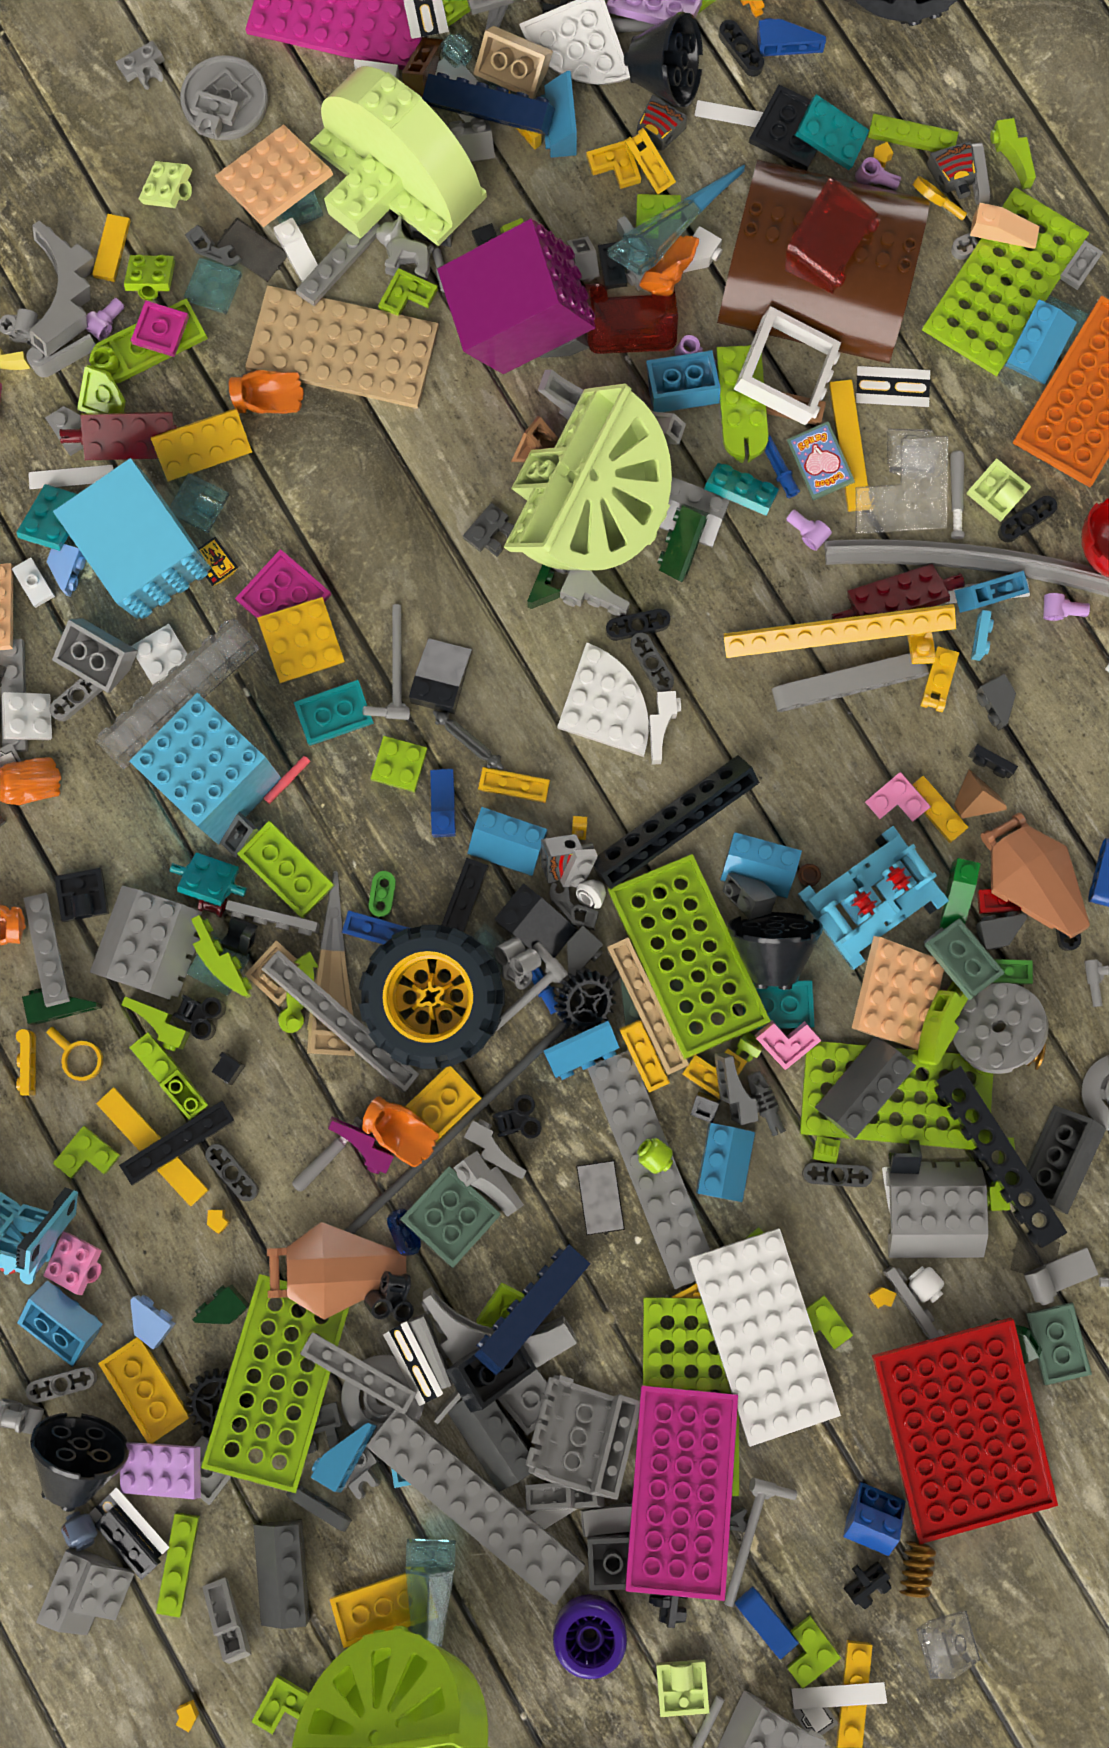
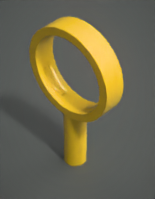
M918 176L912 185L934 204L940 207L943 206L960 220L966 217L967 212L950 201L941 190L928 180Z
M53 1026L48 1029L46 1033L64 1050L61 1063L67 1076L74 1080L87 1081L99 1074L103 1066V1055L95 1044L87 1041H77L71 1044ZM80 1045L93 1048L98 1058L95 1070L90 1075L84 1077L75 1076L69 1070L67 1064L69 1053Z

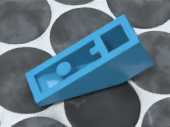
M1024 571L954 591L960 613L1030 593Z
M366 1423L326 1452L321 1458L319 1457L312 1467L313 1474L311 1478L330 1490L341 1493L377 1425Z

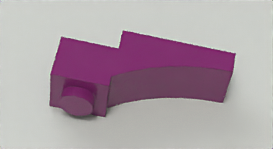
M331 1116L328 1129L344 1137L360 1151L364 1157V1165L367 1166V1170L375 1174L380 1172L386 1174L394 1157L393 1153L388 1149L375 1145L376 1138L373 1133L367 1134L361 1128Z

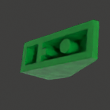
M960 858L952 862L945 895L949 902L943 905L939 929L941 927L946 929L959 918L964 924L966 923L981 863Z

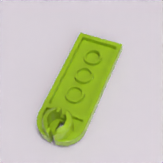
M187 298L169 307L189 315L175 355L208 339ZM136 324L98 342L91 351L89 358L91 366L109 372L116 384L172 357L133 345L131 338Z
M751 345L716 348L717 373L721 388L720 412L723 445L725 450L740 463H743L745 459L744 439L748 443V463L761 455L768 443L766 405L734 390ZM761 353L752 378L764 383Z

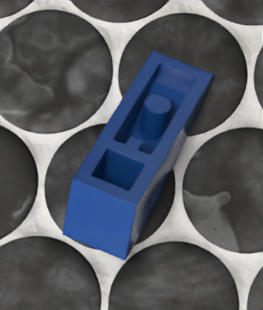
M766 18L758 22V51L762 57L823 53L826 36L782 19Z

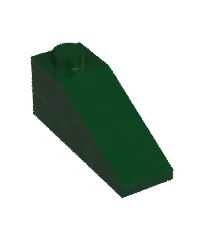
M42 988L31 990L29 995L22 996L27 1023L30 1025H38L101 1009L102 1005L97 1002L69 996L70 1002L46 1007Z

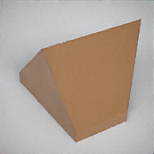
M537 416L524 432L511 462H525L531 450L555 448L559 439L540 416Z
M969 769L954 803L961 819L1007 810L1006 804L999 794Z

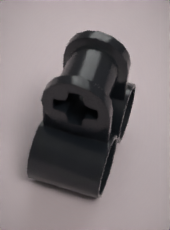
M182 995L183 1001L173 1016L190 1023L191 1034L196 1039L206 1041L213 1038L216 1029L211 1020L223 1017L226 1011L224 1002L214 997H208L201 1003L186 995ZM216 1002L219 1009L217 1013L211 1015L208 1007L211 1003ZM206 1023L208 1032L206 1035L200 1036L198 1028L201 1024Z
M526 1094L520 1095L515 1099L513 1110L509 1109L492 1115L496 1119L498 1126V1138L519 1132V1130L529 1139L540 1135L542 1130L540 1121L529 1117L535 1109V1102L531 1096ZM526 1098L531 1102V1109L527 1112H522L518 1108V1103L521 1099ZM503 1118H505L507 1129L505 1128ZM529 1121H533L538 1125V1130L534 1135H528L524 1130L525 1124Z
M385 1271L381 1277L379 1290H372L366 1294L364 1304L376 1319L387 1318L391 1313L397 1321L406 1322L413 1316V1305L406 1298L411 1287L410 1275H394L389 1271Z

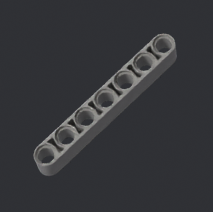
M909 653L774 687L772 693L777 711L784 712L918 679L928 675L929 671L927 664H912Z

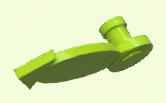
M309 951L295 960L294 963H298L297 967L314 981L313 967H319ZM286 991L287 1007L280 1012L278 1024L283 1031L294 1033L304 1023V1017L301 1012L304 1006Z

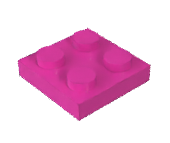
M145 300L131 342L133 345L175 357L189 315L188 313Z

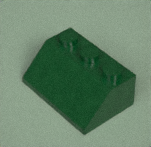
M683 504L682 508L677 507L673 517V521H676L674 530L669 529L665 540L669 544L666 552L661 551L657 564L661 565L659 571L680 582L685 580L710 513Z

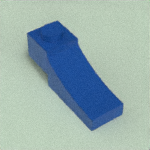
M430 770L433 838L455 837L454 770Z

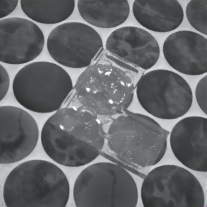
M948 436L901 438V484L855 487L857 534L947 528Z

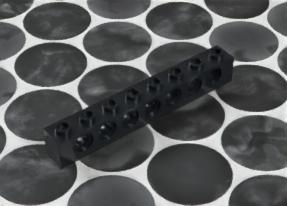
M737 755L598 855L593 865L599 878L610 890L758 785L760 782L752 766Z
M959 1066L934 1082L936 1094L941 1100L945 1099L948 1103L947 1111L954 1121L958 1119L962 1125L960 1131L967 1141L971 1139L976 1147L973 1149V1152L980 1162L985 1161L989 1168L986 1170L988 1176L993 1182L997 1181L1002 1188L999 1191L1002 1198L1007 1204L1011 1202L1015 1209L1013 1215L1020 1225L1024 1223L1029 1232L1026 1235L1034 1246L1037 1244L1043 1248L1068 1233L962 1067ZM959 1089L964 1093V1100L962 1102H956L953 1099V1090ZM971 1109L977 1113L975 1123H970L966 1120L965 1113L967 1110ZM981 1130L988 1131L991 1136L987 1144L982 1143L978 1138ZM994 1151H1000L1003 1154L1004 1160L1001 1164L993 1162L992 1153ZM1009 1171L1014 1172L1017 1176V1181L1014 1185H1009L1005 1180V1175ZM1022 1192H1026L1030 1196V1203L1027 1206H1022L1019 1203L1018 1197ZM1036 1213L1041 1214L1044 1219L1043 1225L1040 1227H1036L1032 1223V1217Z

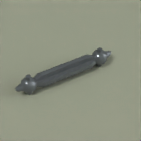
M433 711L436 720L435 724L444 725L450 734L480 759L486 760L488 768H498L500 770L504 768L501 764V756L492 755L490 749L456 721L449 719V712Z

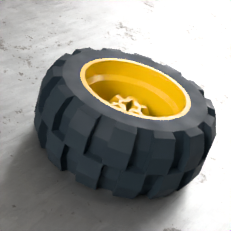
M421 925L410 929L406 928L392 935V938L384 945H380L369 958L371 961L366 972H362L359 985L361 990V1004H359L362 1021L366 1022L370 1031L368 1035L378 1048H383L391 1055L392 1059L406 1066L411 1065L421 1069H440L454 1066L473 1057L483 1049L491 1036H494L501 1021L502 1008L505 1006V988L502 986L501 972L495 959L484 948L485 946L473 936L459 929L442 925ZM428 959H437L435 973L430 971ZM444 969L449 970L451 973V979L446 983L440 979V973ZM420 970L426 971L428 975L425 983H420L417 980V974ZM403 975L414 983L412 987L399 983ZM462 975L465 982L454 986L453 982L455 979ZM456 989H460L464 995L460 1002H455L452 998V993ZM409 991L415 992L417 996L413 1004L408 1003L406 1000V994ZM428 991H430L431 993L440 991V993H438L437 996H435V1002H424V1000H426L429 996ZM455 1005L466 1009L463 1017L453 1009ZM412 1007L415 1012L404 1020L400 1012ZM422 1010L426 1011L429 1015V1020L425 1024L418 1020V1014ZM444 1010H449L452 1013V1020L449 1023H445L441 1018ZM433 1020H437L439 1034H431Z

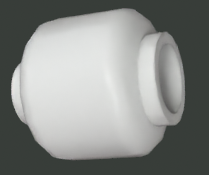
M922 1266L908 1278L910 1280L909 1289L916 1293L921 1302H927L930 1299L933 1303L943 1295L941 1289L944 1287V1281L931 1267L924 1268Z

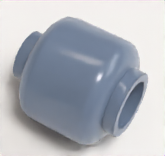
M77 1511L66 1517L67 1522L63 1524L61 1532L70 1549L81 1551L95 1543L94 1539L98 1531L89 1514H80Z

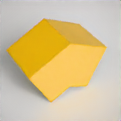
M888 142L876 146L873 152V158H876L883 168H885L886 162L890 161L893 156V151Z
M573 816L572 834L577 835L579 840H586L587 817Z
M210 1209L207 1214V1225L217 1234H221L230 1221L225 1218V1210Z
M878 1287L870 1292L868 1296L876 1308H880L883 1305L892 1307L897 1293L883 1287Z
M194 1700L180 1705L176 1710L179 1716L176 1726L188 1733L199 1715Z

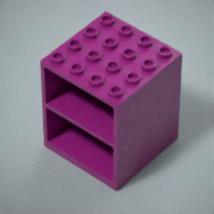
M531 218L437 268L463 352L504 375L595 329L593 321L595 314L592 308L588 306V293L584 286L581 285L580 279L582 275L579 268L574 264L575 254L571 246H567L561 238L558 239L552 231L546 230L542 224H538Z

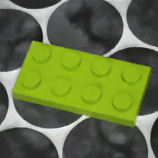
M268 821L237 853L301 918H304L335 886L271 821Z

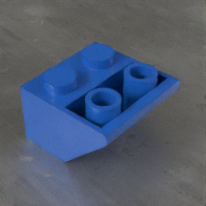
M860 1482L846 1518L843 1537L889 1556L900 1541L906 1501Z

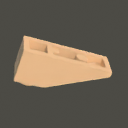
M979 203L973 216L970 236L1035 249L1040 226L1003 207Z

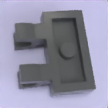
M491 502L464 533L463 539L481 552L484 548H487L493 555L498 557L503 551L502 545L492 538L498 531L508 538L514 526L507 522L509 516Z
M337 1401L321 1406L313 1434L326 1431L329 1448L341 1442L336 1428L343 1426ZM301 1412L289 1415L290 1420L298 1419ZM313 1436L307 1454L318 1451Z

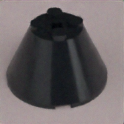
M678 12L645 32L633 36L629 51L624 54V64L628 66L631 83H636L676 107L689 106L697 94L702 75V69H698L699 55H703V46L696 19L691 13Z
M771 912V914L750 920H741V916H738L728 922V932L751 980L758 989H766L769 986H778L782 990L792 989V984L798 981L823 931V925L819 920L813 919V922L806 920V915L787 912Z
M60 1413L40 1421L33 1429L30 1446L42 1487V1497L60 1506L62 1510L67 1512L74 1511L75 1507L86 1504L125 1466L130 1450L126 1446L127 1439L123 1433L111 1423L81 1413V1417H67V1413Z

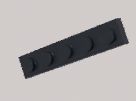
M466 858L442 921V926L465 932L487 874L488 865ZM428 959L430 968L436 970L437 959ZM444 969L441 972L449 974L450 971Z
M220 1101L119 1166L133 1186L227 1127L235 1120L223 1101Z

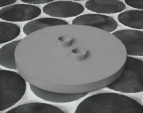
M215 56L197 64L186 76L180 93L183 113L188 123L195 130L197 115L191 114L190 108L197 90L239 102L240 107L233 126L222 123L223 128L220 136L215 140H233L250 133L262 121L268 107V91L262 75L252 64L234 56ZM206 128L202 135L214 139V133L211 131V128Z

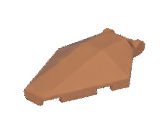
M1022 813L1013 815L1012 819L981 834L983 843L991 851L992 894L1006 902L1010 900L1021 907L1022 912L1051 929H1058L1068 935L1070 939L1090 926L1067 846L1030 827ZM1015 827L1018 828V830L1007 835L998 843L995 841L996 838L1014 829Z
M323 1222L317 1224L286 1248L267 1249L270 1268V1291H268V1298L288 1297L323 1320L364 1300L366 1294L370 1291L379 1290L381 1277L385 1271L401 1276L407 1274L406 1254ZM286 1255L287 1290H280L279 1256Z

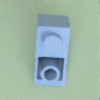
M64 544L60 551L51 548L47 564L60 589L66 596L71 597L72 591H75L78 586L77 577L80 570H83L86 559L78 548Z
M145 1295L133 1296L130 1302L134 1335L150 1348L155 1349L159 1347L176 1323L171 1320L173 1317L167 1311L156 1309L153 1306L154 1302Z

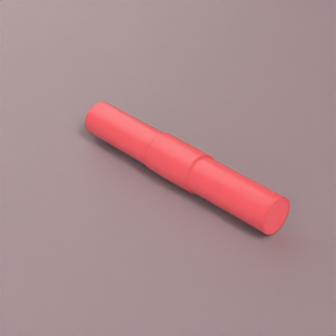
M303 756L263 799L270 805L311 761L306 756Z

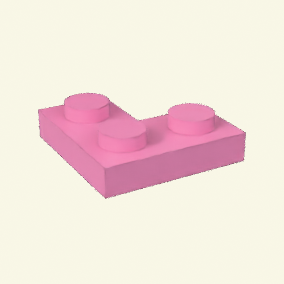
M902 772L898 773L865 801L879 819L899 805L913 822L931 807Z
M773 1020L755 1034L756 1039L784 1070L789 1068L821 1041L819 1036L805 1021L787 1036Z

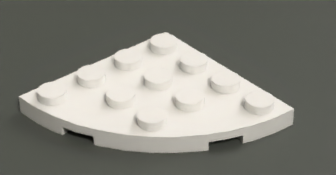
M575 0L519 24L526 40L553 51L549 67L559 74L571 71V80L586 84L605 85L630 79L628 66L624 64V55L605 0Z
M586 643L557 728L644 757L649 733V720L644 697L633 676L616 658L601 648Z

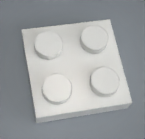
M169 624L131 646L138 650L136 658L153 686L158 685L193 664Z
M3 692L4 739L51 740L50 694Z

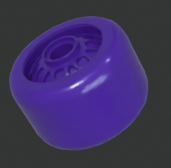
M587 1594L571 1599L561 1608L553 1627L554 1651L561 1665L572 1675L583 1679L602 1678L619 1666L627 1648V1631L621 1612L611 1601L598 1595ZM591 1628L596 1630L597 1633L594 1637L587 1638L583 1635L584 1630Z

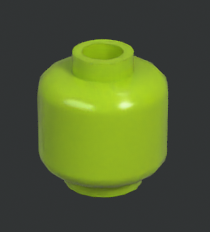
M658 1138L646 1139L637 1150L639 1163L652 1173L656 1174L662 1170L666 1172L673 1163L671 1159L672 1149Z

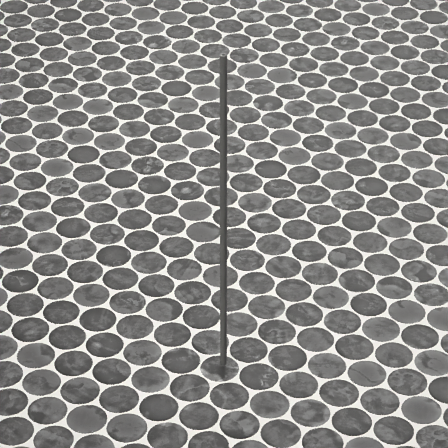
M617 968L607 977V981H610L612 984L620 978ZM585 1011L581 1013L577 1012L574 1014V1016H581ZM561 1021L436 1142V1145L433 1147L434 1151L429 1158L423 1160L418 1166H411L344 1231L355 1234L569 1026L564 1025L563 1021Z

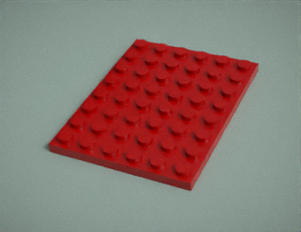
M1011 1317L872 1355L912 1523L919 1545L1058 1506L1014 1319Z

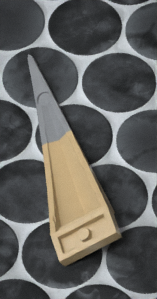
M334 871L331 881L335 886L329 892L318 960L319 968H317L315 983L353 1015L342 933L338 872ZM310 1012L307 1030H309L307 1054L355 1056V1051Z

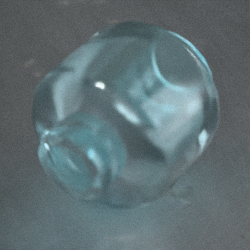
M450 33L440 46L442 57L454 68H458L461 65L466 67L473 58V55L470 54L473 48L472 44L460 33L454 35Z

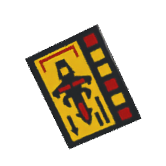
M216 537L198 548L211 567L206 578L212 586L223 582L238 569V566Z

